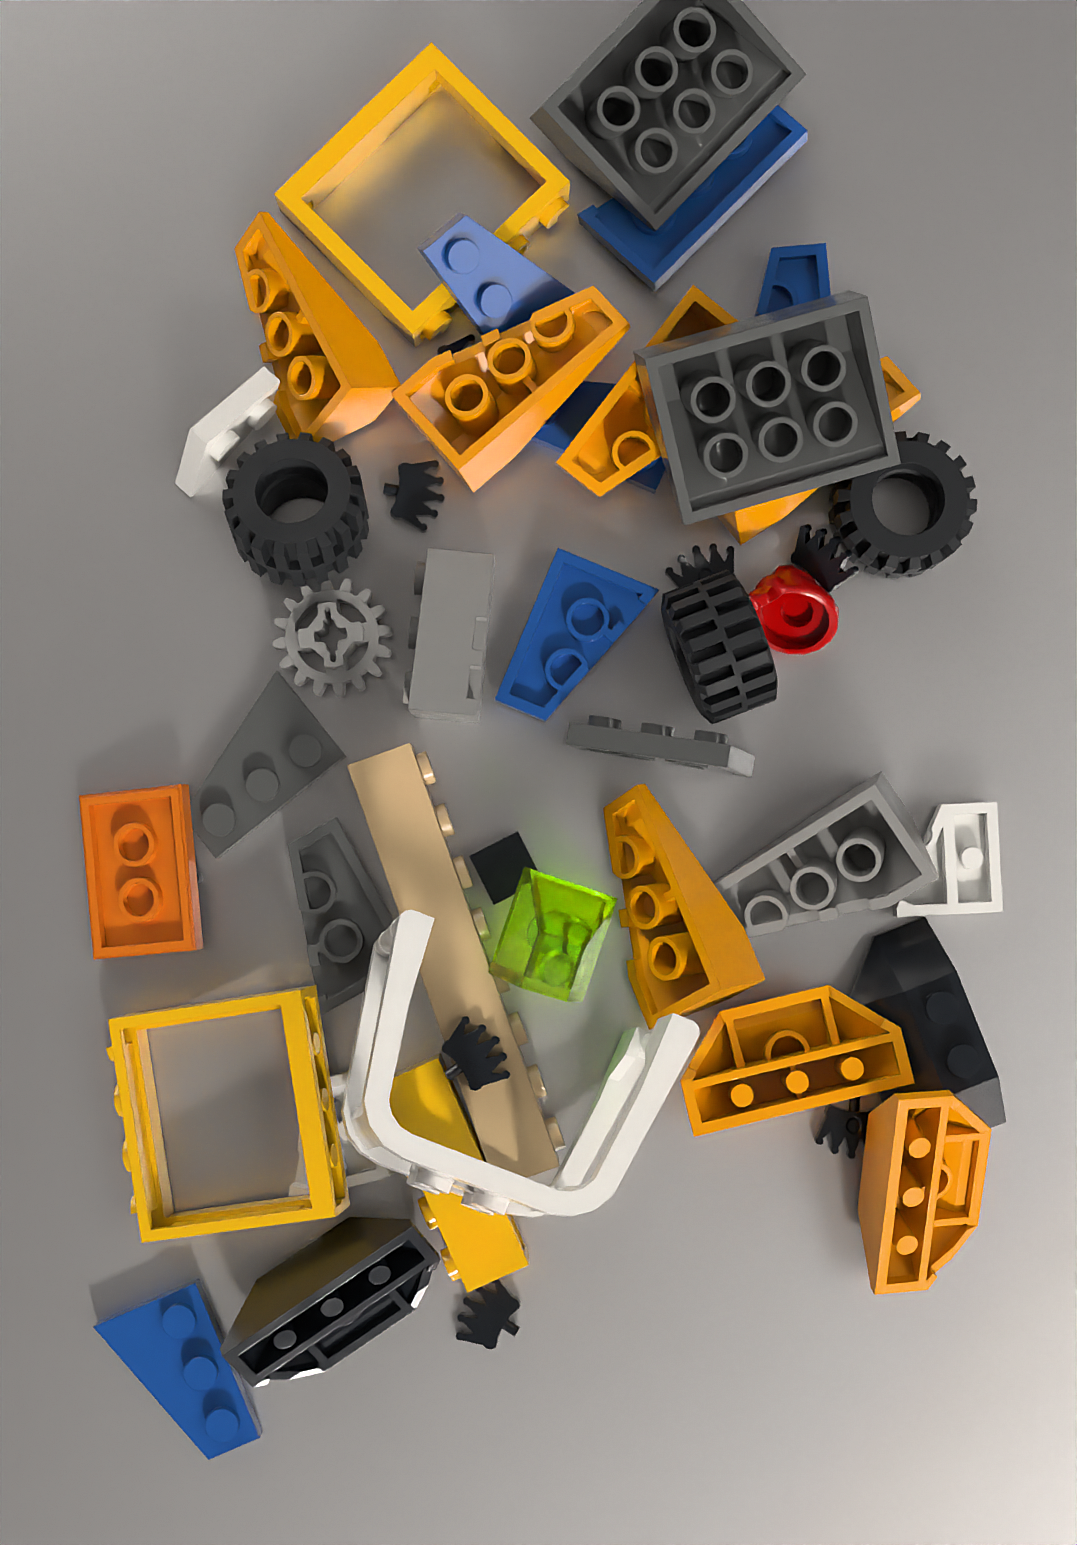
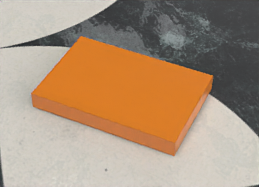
M189 784L79 795L93 960L204 949Z

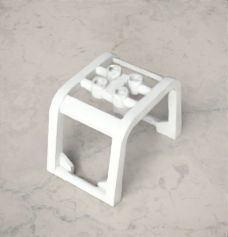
M415 910L404 911L398 918L393 920L387 930L381 933L373 945L341 1108L346 1136L361 1155L380 1166L408 1176L407 1184L435 1195H439L440 1192L444 1194L451 1192L462 1196L460 1204L484 1214L493 1216L494 1213L505 1215L506 1213L529 1218L545 1214L572 1217L596 1210L613 1197L700 1036L699 1026L690 1019L672 1013L658 1018L652 1032L640 1027L623 1032L596 1098L549 1186L413 1135L400 1127L392 1115L389 1097L410 999L435 918ZM644 1069L637 1088L590 1180L580 1185Z

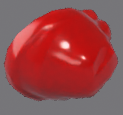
M792 564L778 566L770 575L763 577L755 589L748 594L762 625L768 645L775 651L794 655H805L815 652L830 643L838 630L839 608L832 595L818 585L809 573L794 567Z

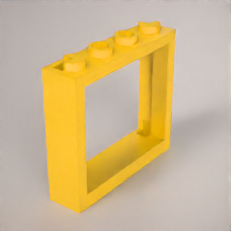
M432 42L274 193L279 209L284 216L415 348L426 338L430 341L439 332L443 334L453 320L450 314L459 305L446 287L441 283L412 311L313 210L441 86L541 185L493 233L496 237L524 255L531 244L528 239L542 225L549 229L558 222V216L569 206L567 201L569 200L570 181Z
M316 985L129 1013L108 1019L112 1046L106 1047L109 1059L115 1064L117 1085L114 1089V1105L117 1114L123 1117L126 1139L122 1146V1159L126 1170L131 1172L134 1195L131 1199L130 1209L131 1214L137 1213L141 1243L332 1218L350 1206ZM281 1009L310 1194L174 1212L147 1029Z

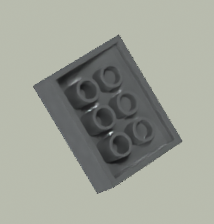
M643 0L529 119L571 163L654 232L807 74L742 0Z
M848 290L633 351L646 408L683 525L901 464L868 296Z

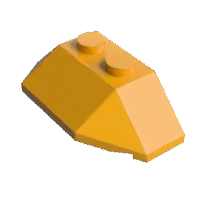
M830 985L719 1011L680 1079L694 1137L915 1083L901 1027Z
M950 1090L893 1094L868 1114L857 1210L870 1287L874 1295L928 1290L937 1278L935 1273L954 1257L978 1226L992 1129Z

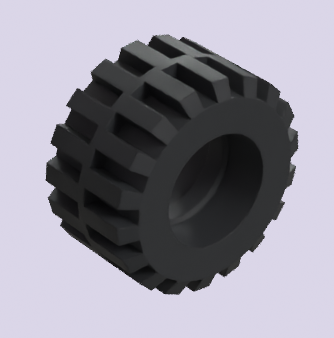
M906 431L895 432L901 464L839 481L831 490L829 501L833 502V506L828 512L829 524H835L837 529L833 537L840 536L842 541L839 545L844 543L847 549L852 552V556L848 559L853 564L860 560L866 564L863 571L875 575L878 571L885 572V578L898 579L905 574H908L909 578L920 575L953 554L962 545L961 540L970 533L974 524L969 519L977 511V499H970V492L976 488L973 475L964 478L961 472L967 463L961 455L952 460L946 454L951 447L949 444L940 440L934 446L928 443L930 434L917 432L913 438H907ZM902 478L914 483L922 490L929 503L930 517L927 527L917 535H901L889 530L879 521L873 508L872 494L873 489L881 480Z
M300 432L298 439H290L288 433L277 434V442L267 444L266 440L263 439L254 444L255 453L250 455L244 451L236 459L239 470L230 469L225 479L228 489L223 490L222 502L225 507L224 513L239 555L244 562L249 561L251 570L261 577L268 572L270 581L282 585L285 579L288 578L292 579L294 587H305L306 579L315 577L317 583L320 584L329 580L327 573L333 569L341 574L349 568L347 557L357 559L363 550L361 540L368 537L369 526L367 519H369L361 475L357 465L352 466L351 456L343 448L336 451L334 442L325 437L316 443L311 433ZM308 497L324 503L315 515L300 522L285 523L270 518L278 506L294 498Z
M726 569L662 594L661 614L675 660L696 708L709 723H718L777 699V674L765 633L747 592L730 571Z

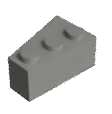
M428 548L426 563L417 562L414 595H422L419 617L412 616L410 621L408 648L415 650L413 671H406L403 688V704H408V710L416 718L480 724L495 571L494 554Z

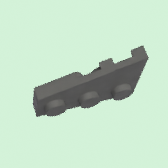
M276 670L190 802L193 830L216 859L221 858L347 757L279 671Z
M589 715L588 725L569 722L566 744L581 750L647 761H655L656 758L665 759L667 763L701 770L708 769V765L716 766L732 772V775L752 778L755 756L732 745H728V735L695 730L694 740L673 737L675 728L653 723H642L640 732L621 730V720Z
M337 817L287 844L299 910L302 913L307 940L306 948L309 964L312 967L314 984L317 988L321 1015L364 992L373 945L381 933L387 930L394 920Z

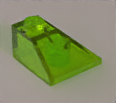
M524 867L488 973L517 987L565 1002H583L618 898Z

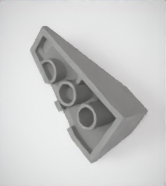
M881 771L837 798L713 883L744 927L748 938L782 931L785 927L816 920L823 922L837 919L843 914L866 909L873 911L890 907L936 880L939 875L912 816Z

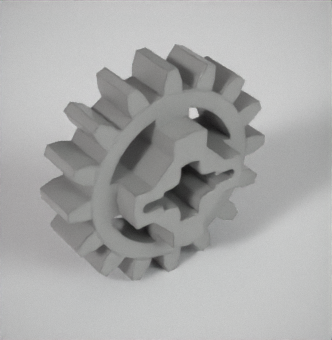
M346 578L339 590H334L330 580L321 583V591L316 593L307 585L300 587L304 599L297 603L292 599L286 598L283 603L291 612L289 618H275L274 624L285 631V637L273 640V647L278 650H287L288 655L278 664L284 671L295 667L298 668L293 682L299 687L306 684L310 679L314 680L313 693L317 696H322L327 685H332L336 696L342 698L345 696V684L350 682L360 691L365 690V682L362 676L369 672L374 676L380 677L382 671L375 664L377 657L387 658L391 657L392 654L389 648L381 644V639L393 635V629L388 625H378L377 622L387 613L383 604L369 608L368 604L372 599V592L365 588L357 596L353 595V583L350 579ZM340 603H345L357 609L364 616L366 622L348 621L342 616ZM317 607L318 615L309 627L299 629L305 616ZM331 619L341 633L347 634V638L338 641V650H335L336 660L331 649L324 642H320V637H325L329 634ZM368 645L367 651L360 662L349 669L348 660L356 649ZM300 653H317L324 659L326 673L309 667Z

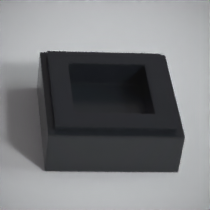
M518 831L469 856L493 905L542 881Z

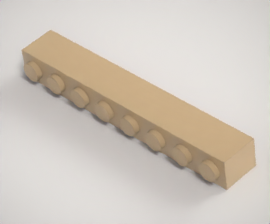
M408 743L347 765L399 915L406 910H415L435 918L419 971L444 1042L449 1040L462 1017L467 1016L470 1022L465 1025L464 1034L477 1029L480 1024L486 1026V1030L481 1033L477 1044L490 1040L493 1036H497L500 1039L499 1043L495 1044L486 1057L498 1056L502 1052L507 1054V1059L501 1061L492 1072L502 1073L507 1070L510 1072L508 1079L484 1085L481 1089L474 1091L470 1090L463 1072L457 1076L486 1162L526 1178L559 1167L557 1151L566 1148L556 1117L553 1116L548 1119L544 1117L538 1098L547 1096V1091L537 1064L526 1066L520 1046L529 1043L519 1012L508 1015L501 993L510 991L509 983L500 959L490 962L483 941L491 939L492 936L482 908L479 907L471 910L464 889L472 887L473 882L463 855L453 858L446 837L454 835L455 831L445 803L437 806L433 803L427 785L437 781L427 752L424 751L416 754L414 746ZM450 1057L452 1065H454L456 1062Z

